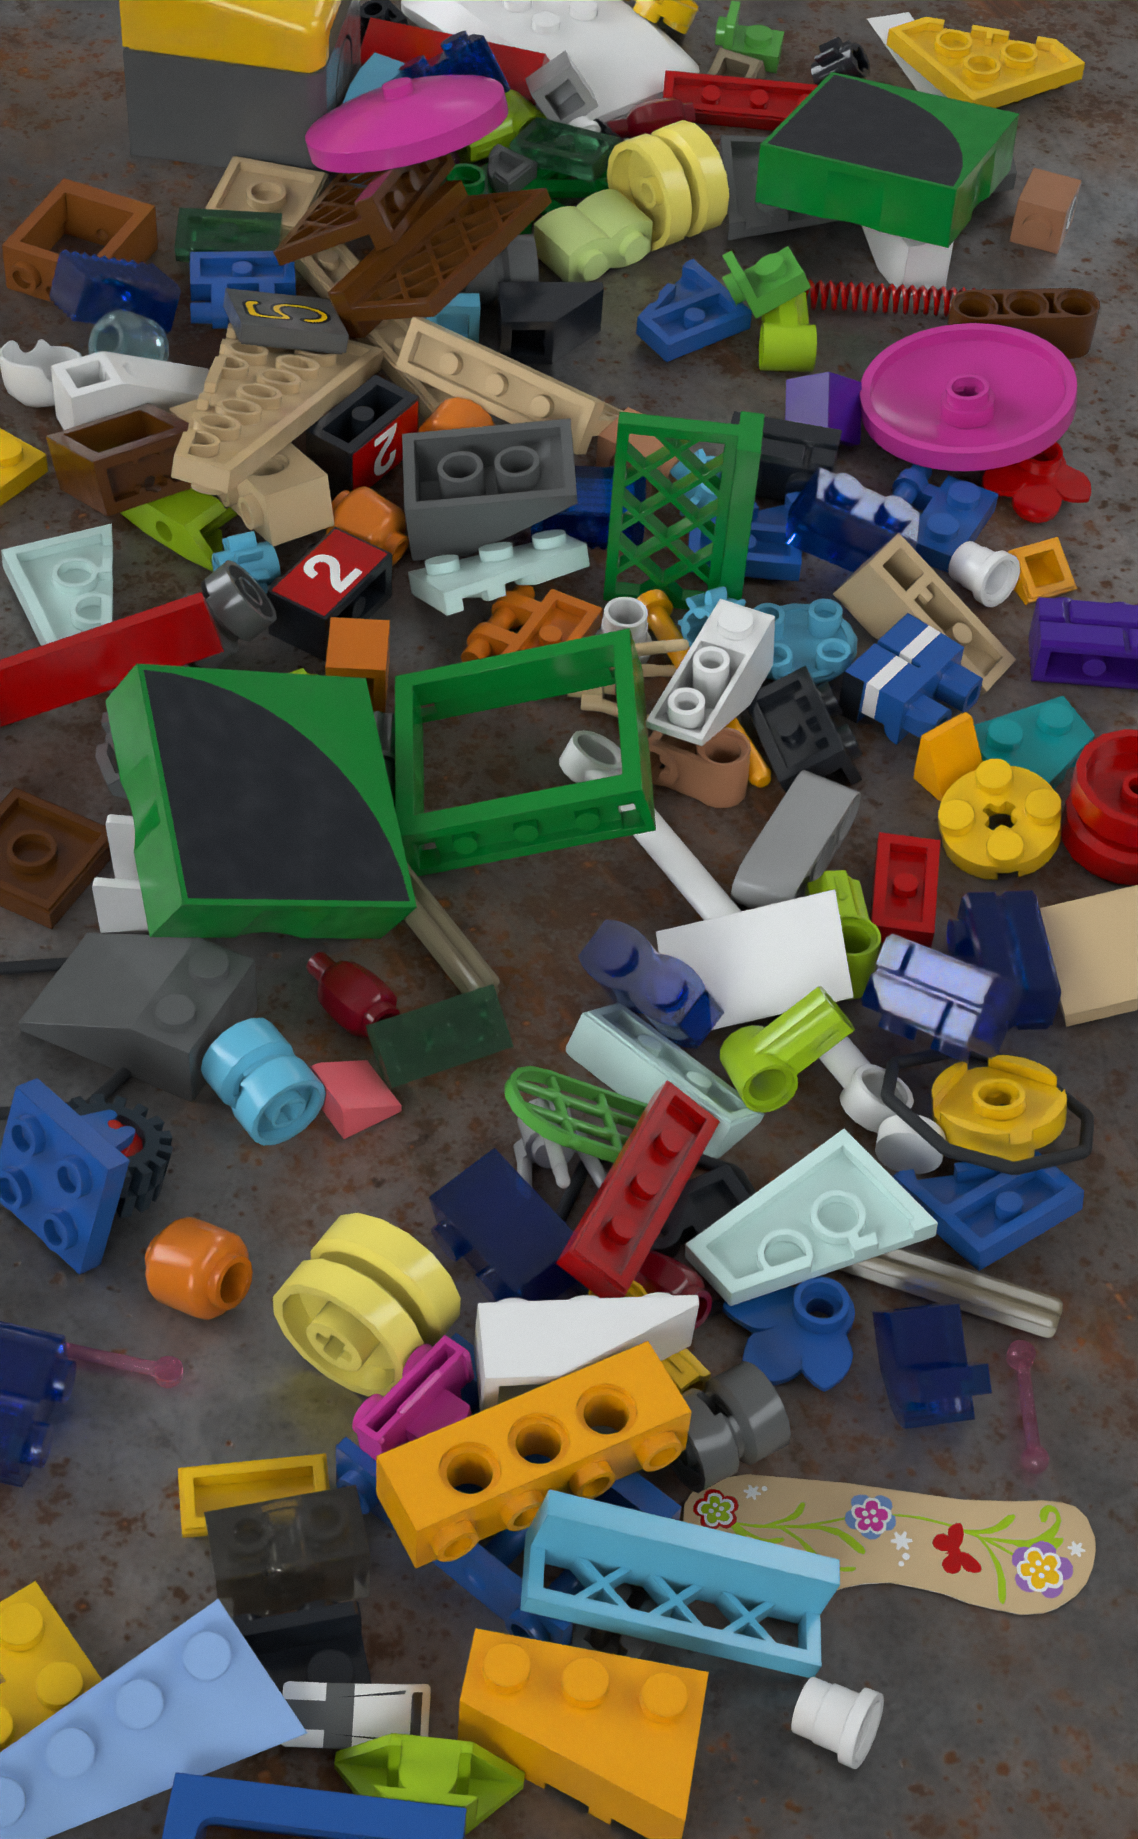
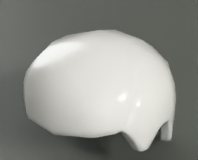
M44 339L38 340L32 351L22 352L18 343L10 340L0 348V367L7 392L25 406L36 408L54 406L51 365L82 357V355L70 347L50 346Z

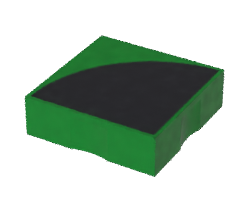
M831 72L760 144L755 202L820 218L851 222L879 232L949 248L971 220L974 208L993 193L1011 170L1019 113Z
M136 664L105 700L120 782L129 800L134 820V856L150 937L235 938L251 933L272 932L299 938L381 939L417 908L366 678Z

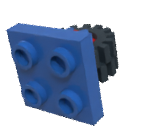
M36 1078L15 1088L0 1148V1203L14 1213L44 1241L50 1250L56 1252L80 1275L101 1265L116 1211L120 1218L131 1217L134 1207L142 1213L149 1209L151 1200L156 1202L160 1195L172 1154L173 1146H171L173 1138L170 1130L162 1131L165 1122L158 1115L146 1119L149 1108L139 1103L131 1110L125 1107L127 1098L115 1096L114 1103L109 1104L105 1103L104 1094H92L89 1104L81 1096L71 1098L70 1104L67 1105L42 1081Z

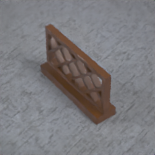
M451 154L389 170L365 173H338L273 251L279 265L282 266L368 234L377 251L395 245L412 223L422 203L438 189L455 166Z
M461 180L446 181L422 203L412 223L395 245L378 251L374 248L328 292L339 318L349 334V338H365L383 320L435 317L552 202L547 189L541 188L468 196Z

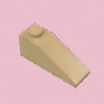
M900 533L866 560L833 593L868 633L878 640L909 613L964 646L961 666L983 678L979 696L986 693L1016 660Z

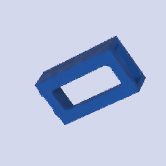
M175 1772L162 1839H205L208 1825L314 1839H465L467 1808Z

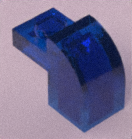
M934 1303L873 1311L880 1371L892 1412L900 1426L909 1429L974 1420L972 1396L992 1393L988 1363L967 1361L960 1304Z

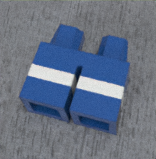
M907 613L878 640L877 644L874 643L844 671L839 704L843 710L841 715L855 723H858L865 715L884 724L886 736L897 745L909 733L921 738V735L950 720L952 710L940 704L942 701L961 712H967L979 699L983 678L961 666L964 646Z

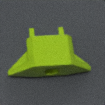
M193 488L120 512L148 536L185 559L212 572V554L223 551L222 531L218 528L238 515L231 507L226 509L216 497L197 492Z
M391 1733L337 1751L334 1762L335 1770L355 1795L467 1808L465 1835L519 1793L524 1787L525 1779L524 1771L474 1742Z

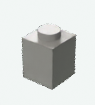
M566 50L525 79L531 96L558 135L564 131L569 122L578 117L586 116L599 106L592 89Z

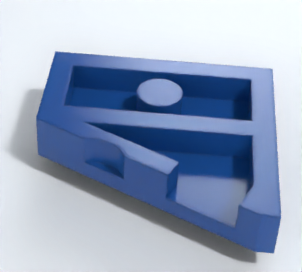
M1037 1151L1035 1152L1034 1157L1040 1156L1042 1154ZM959 1162L954 1163V1175L917 1180L914 1169L902 1170L893 1175V1178L938 1222L936 1233L977 1271L984 1269L1083 1208L1084 1190L1056 1166L1021 1175H1010L970 1163Z

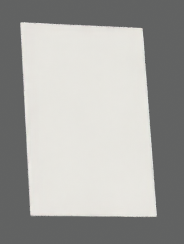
M835 889L656 932L670 1039L783 1014L818 986H822L835 1002L854 998Z

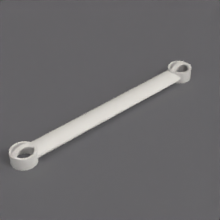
M585 730L576 731L559 758V765L563 772L576 783L622 774L621 749L614 742L600 734ZM634 804L620 806L622 812L636 809ZM655 810L656 831L635 834L633 836L701 918L708 920L741 912ZM848 1036L819 1058L844 1088L839 1096L841 1105L856 1123L867 1130L878 1133L880 1124L885 1119L896 1115L883 1103L880 1096L886 1069L877 1065H871ZM898 1077L894 1095L911 1109L914 1103L913 1094L908 1086Z

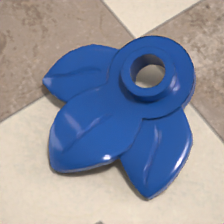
M818 1276L801 1282L795 1288L788 1286L730 1306L726 1301L724 1302L723 1312L734 1322L752 1333L747 1340L742 1362L746 1361L754 1364L766 1375L773 1386L789 1382L803 1373L805 1378L814 1387L825 1392L840 1383L848 1374L852 1364L853 1350L847 1335L853 1326L855 1308L846 1289L836 1280ZM819 1311L826 1314L829 1318H817L809 1313Z

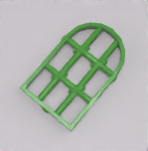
M534 1066L517 1068L504 1085L505 1098L512 1111L532 1130L561 1146L612 1163L615 1162L629 1136L618 1133L616 1124L634 1129L638 1120L611 1111L609 1107L640 1118L648 1105L557 1072ZM526 1081L542 1083L547 1085L548 1088H544ZM561 1090L595 1101L597 1104L593 1105L561 1093ZM519 1091L553 1102L555 1111L525 1102ZM569 1107L601 1118L605 1127L602 1128L572 1118L568 1115L567 1108ZM550 1122L559 1124L561 1128L551 1124ZM577 1130L609 1141L611 1146L577 1135L574 1131Z

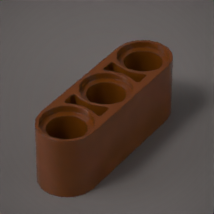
M1078 288L966 290L955 294L953 297L947 325L983 323L1020 329L1048 341L1057 347L1067 359H1075L1086 355L1091 348L1100 310V301L1091 292Z

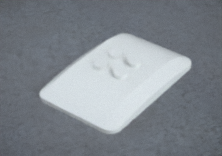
M401 0V11L420 28L545 53L550 61L566 50L592 89L599 105L586 115L592 121L600 119L605 123L627 114L637 104L663 98L665 70L700 73L697 63L655 23L637 14L633 10L634 6L625 0ZM536 104L535 107H537L542 112L540 107ZM551 125L550 133L557 134Z

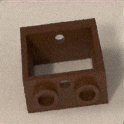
M149 403L46 436L60 489L107 517L192 488L191 483L171 477L174 454L183 432L188 430L189 422ZM148 476H153L155 480L153 486L146 488L144 484L145 479Z

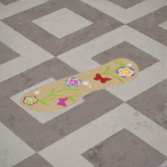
M745 1474L728 1477L700 1493L693 1491L684 1504L683 1522L839 1559L840 1586L837 1590L862 1584L892 1583L944 1594L968 1604L1018 1615L1044 1614L1059 1608L1076 1597L1089 1579L1096 1553L1095 1536L1087 1517L1077 1507L1056 1501L961 1500L851 1483Z

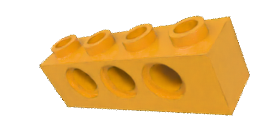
M646 1341L377 1455L376 1495L415 1568H419L437 1559L441 1562L453 1561L471 1551L478 1541L505 1529L520 1531L530 1527L549 1489L594 1499L606 1492L618 1479L641 1469L652 1472L666 1467L682 1451L686 1450L692 1411L649 1341ZM595 1426H608L618 1432L601 1434L591 1428ZM539 1454L548 1457L552 1461L536 1464L525 1460L523 1457ZM470 1483L478 1485L484 1490L474 1494H466L457 1491L454 1487Z

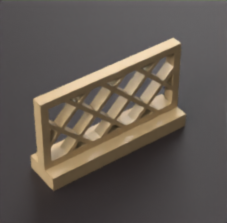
M412 317L395 365V369L454 397L474 401L488 413L511 424L570 418L573 453L576 455L586 454L592 436H598L619 416L620 411L623 412V410L423 317Z

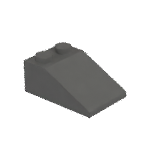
M570 418L402 434L404 510L412 561L427 560L441 555L469 556L478 552V549L484 545L501 541L578 503Z
M88 932L21 1018L19 1027L23 1032L116 1071L120 1068H126L131 1072V1077L193 1102L207 1082L201 1072V1065L209 1046L224 1031L236 1023L252 1018L257 1011L255 960L202 938L150 937L143 934Z

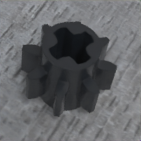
M839 36L819 46L821 53L815 56L816 61L811 65V74L816 85H819L831 72L866 79L870 74V62L862 46L856 42L851 43L850 40L842 43Z

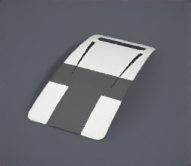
M287 1681L283 1685V1697L307 1731V1734L284 1742L281 1745L285 1747L346 1749L391 1733L428 1737L431 1688L428 1684H356Z

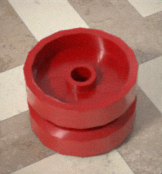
M1123 729L1105 733L1085 745L1075 765L1071 780V792L1066 799L1061 818L1062 842L1071 857L1091 874L1116 884L1138 885V730Z

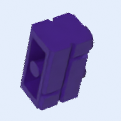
M1067 597L1037 598L1028 638L1029 657H1031V681L1138 690V605H1130L1126 602L1080 601Z

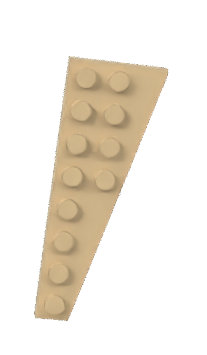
M229 323L226 339H222L220 344L219 356H215L204 383V391L198 396L196 411H192L190 415L188 430L183 432L175 451L171 477L191 483V487L195 491L203 494L221 495L229 493L380 371L384 349L349 339L346 353L343 354L245 345L239 342L231 323Z

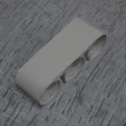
M806 770L801 771L742 861L732 885V901L754 909L805 897L807 883L816 880L823 874L846 838L856 817L861 801V793Z

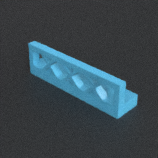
M549 1489L531 1526L525 1534L520 1611L811 1678L815 1677L822 1667L820 1614L840 1586V1560ZM545 1564L569 1569L586 1589L576 1595L543 1588ZM623 1583L641 1586L657 1603L658 1607L649 1613L631 1609L614 1589ZM695 1600L715 1604L731 1624L722 1630L704 1626L687 1605ZM766 1617L797 1623L798 1648L776 1643L759 1622Z

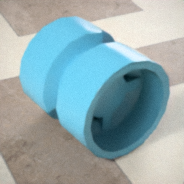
M250 1018L236 1023L224 1031L209 1046L202 1059L201 1072L204 1079L223 1103L231 1106L235 1118L251 1138L263 1146L279 1144L303 1131L316 1118L324 1105L326 1091L322 1082L302 1059L295 1056L292 1046L273 1023L265 1018Z

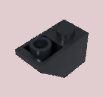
M498 282L497 336L499 353L522 364H553L601 331L603 282Z

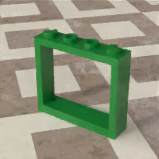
M630 628L395 676V811L407 864L417 876L656 831L648 728H646L647 713L643 669ZM616 684L622 774L424 813L423 723ZM433 703H434V705H435V706H430V707L421 708V706H423V705H428V704H433ZM629 804L635 805L636 809L623 812L620 807ZM435 842L437 848L425 850V844Z

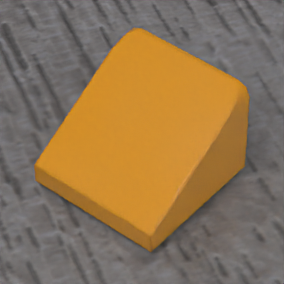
M1058 537L1008 551V553L1017 557L1020 563L1019 578L1013 590L1025 605L1035 603L1038 597L1052 598L1077 589Z
M967 712L961 713L921 735L913 778L938 801H942L946 791L955 781L965 774L975 771L978 765L983 762L973 718Z

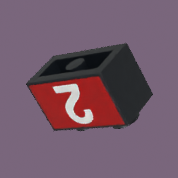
M374 375L306 430V456L328 474L330 495L336 497L344 490L352 492L359 487L371 489L403 462L402 434L418 433L419 396Z
M334 527L317 544L310 545L302 558L284 576L281 575L275 578L269 586L266 595L270 599L277 617L275 622L268 627L269 634L326 662L331 617L370 619L392 597V553Z

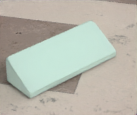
M622 1003L583 1012L566 1046V1052L571 1058L620 1095L648 1104L654 1093L667 1080L674 1084L720 1121L703 1152L705 1155L717 1159L720 1158L755 1128L765 1115L764 1113L754 1112L747 1108L734 1088Z

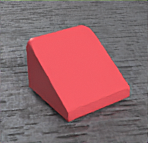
M368 1060L320 1062L309 1067L322 1082L326 1091L324 1105L321 1109L343 1139L402 1112V1105Z

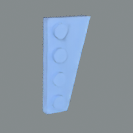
M217 1599L0 1752V1839L49 1838L172 1788L175 1772L203 1776L307 1734V1731L219 1599Z

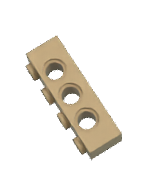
M197 399L169 408L170 414L189 422L192 411H196ZM289 443L229 493L218 495L225 507L230 506L242 518L249 530L254 529L272 547L334 526L328 474L292 443Z

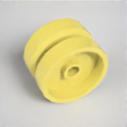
M681 120L652 132L651 135L645 133L614 146L608 158L609 189L618 190L653 221L651 251L681 241L685 236L692 237L721 225L727 215L729 203L727 174L718 150L708 134L698 125Z
M361 1213L340 1215L310 1251L311 1260L302 1261L273 1296L274 1316L283 1334L300 1355L329 1379L352 1392L368 1397L374 1394H380L384 1397L402 1379L403 1369L410 1355L423 1344L434 1346L460 1316V1295L452 1277L434 1254L409 1233L383 1219Z

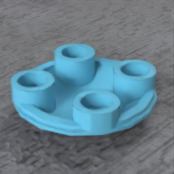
M822 598L813 601L811 604L792 603L783 606L763 603L754 607V610L775 616L773 666L766 677L768 679L777 681L806 666L816 684L831 681L844 673L857 656L858 638L850 623L842 618L843 609L841 605L834 600Z

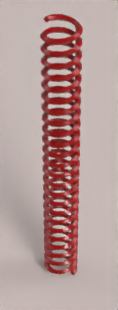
M811 279L808 280L811 286V308L813 311L817 306L819 289L821 290V309L824 311L827 308L828 295L831 289V309L835 311L841 288L843 312L847 310L850 290L852 294V311H857L861 291L862 311L864 313L867 311L869 296L872 291V311L875 314L878 310L879 297L882 290V312L884 314L888 312L892 291L893 313H898L902 292L903 313L906 315L908 313L911 293H913V314L916 316L923 292V314L927 316L933 292V314L935 317L939 314L940 300L943 293L944 316L947 317L949 315L952 294L955 296V294L961 291H966L965 287H963L958 292L954 286L949 291L944 286L937 291L934 285L929 288L928 292L924 285L919 287L917 291L913 284L908 290L903 284L896 289L893 283L887 289L881 283L876 289L872 282L866 288L863 282H860L855 287L852 281L846 287L840 281L835 288L832 280L826 284V287L822 280H819L816 286ZM809 289L805 291L806 299L808 298Z

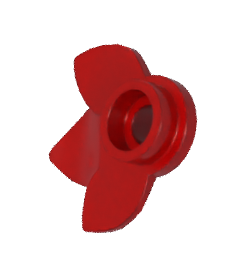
M1057 442L1043 452L1024 461L986 470L981 485L984 489L998 493V496L1012 497V507L1019 517L1031 523H1043L1054 519L1060 510L1062 500L1071 503H1087L1091 496V483L1088 477L1083 472L1066 465L1063 449Z

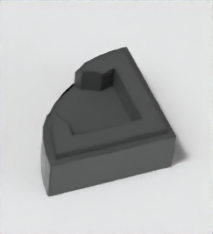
M497 144L489 153L487 169L489 185L496 193L520 191L537 178L538 163Z

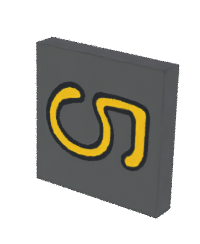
M225 288L223 307L241 344L333 354L346 353L349 334L329 299Z

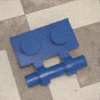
M273 251L190 252L191 301H210L190 303L191 324H212L213 329H227L228 323L231 322L223 307L225 288L296 296L295 261L280 266Z
M913 464L910 469H904L898 475L892 485V495L885 497L879 502L872 514L873 522L869 526L868 531L870 536L879 542L886 541L890 535L896 536L900 533L929 566L949 573V563L954 552L965 542H975L994 513L999 494L950 475L946 477L940 487L928 483L932 475V469ZM912 506L922 510L923 513L919 516L909 512L908 509Z

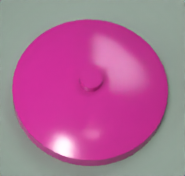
M435 75L413 79L406 77L398 78L384 83L382 87L363 93L320 117L307 130L305 141L312 163L322 170L337 173L383 171L421 163L468 146L500 126L506 119L509 108L503 85L489 77L477 75Z
M965 323L945 325L909 335L879 353L869 364L861 379V419L870 437L887 452L900 459L919 466L939 470L980 471L1004 467L1029 459L1052 446L1063 436L1074 419L1077 407V377L1067 357L1057 347L1034 334L995 324Z

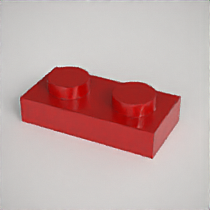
M879 832L875 850L870 921L879 929L881 943L931 950L935 934L940 840Z

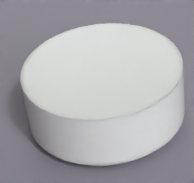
M918 1115L946 1140L944 1131L937 1123L927 1117ZM891 1116L880 1124L875 1152L878 1159L888 1168L898 1172L914 1169L915 1174H924L935 1170L942 1163L943 1155L899 1116Z

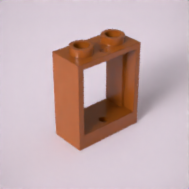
M63 178L2 244L7 288L99 317L158 249L155 206ZM64 234L105 246L91 263L49 251Z

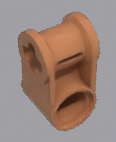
M724 727L703 746L655 730L648 737L652 784L665 786L715 808H729L738 805L745 799L748 790L751 747L750 741L743 733L736 729ZM662 763L666 765L664 768L660 769Z

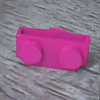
M446 1335L434 1346L430 1344L419 1346L408 1358L403 1369L402 1379L384 1397L380 1394H374L367 1398L357 1410L352 1428L357 1433L360 1449L376 1460L377 1455L472 1416L471 1407L462 1400L460 1392L467 1383L474 1379L471 1356L468 1350Z

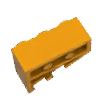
M475 1628L459 1702L457 1740L474 1742L524 1771L526 1780L543 1789L548 1784L589 1806V1814L609 1825L615 1820L648 1839H682L709 1672Z

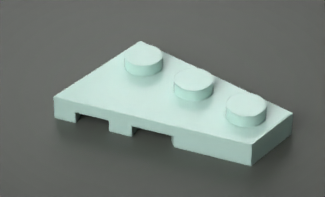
M112 523L1 550L3 569L41 646L113 622Z
M547 530L532 535V543L515 547L510 542L491 543L478 549L479 555L460 560L458 555L432 557L425 561V568L409 571L408 576L411 593L448 616L464 610L463 598H482L485 601H491L506 596V583L514 581L518 585H537L589 567L590 563L586 543L567 535L564 530Z
M843 1129L686 1243L685 1258L730 1306L935 1237L938 1222Z

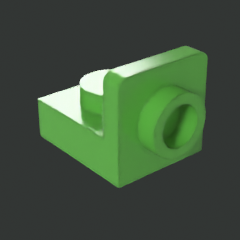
M731 0L727 17L719 16L715 45L762 60L766 72L777 73L783 47L784 31L771 30L764 25H738L741 2Z
M788 246L777 253L762 257L754 266L745 271L742 270L732 251L722 255L731 272L722 277L736 305L746 301L756 319L811 288L804 271Z

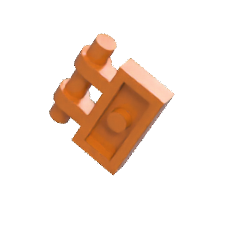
M516 584L511 591H506V596L500 597L494 602L491 609L492 616L488 621L476 625L467 638L468 646L461 654L462 662L594 636L601 627L603 608L555 589H551L542 602L534 600L535 591L532 586ZM522 625V628L518 631V633L509 631L510 629H516Z

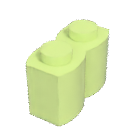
M602 190L588 196L576 207L565 206L548 212L534 223L537 257L564 282L593 281L602 276L609 268H623L640 261L651 251L653 221L618 190Z

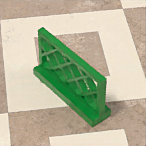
M741 411L739 424L619 412L603 600L611 601L618 597L637 599L647 591L658 589L665 592L673 608L690 610L686 599L698 594H706V591L683 589L675 580L691 571L708 585L707 591L718 587H726L727 598L742 599L765 414ZM630 434L655 436L664 446L649 456L644 457L629 442ZM699 441L725 444L724 453L705 464L688 448ZM676 457L691 473L672 483L657 467ZM627 461L632 465V466L629 467L628 469H627ZM719 472H721V480L716 476ZM644 476L659 492L640 502L625 487ZM703 483L718 498L699 509L684 493ZM671 502L686 517L667 527L653 512ZM623 506L628 510L623 513ZM716 517V522L714 523L710 519ZM640 521L655 536L636 546L621 531ZM695 528H699L712 543L694 553L679 538ZM666 546L681 561L663 571L648 556ZM619 550L623 553V555L620 556V557H619ZM711 560L710 567H709V566L706 564V562H708V561ZM633 565H636L650 578L642 584L617 582V575Z

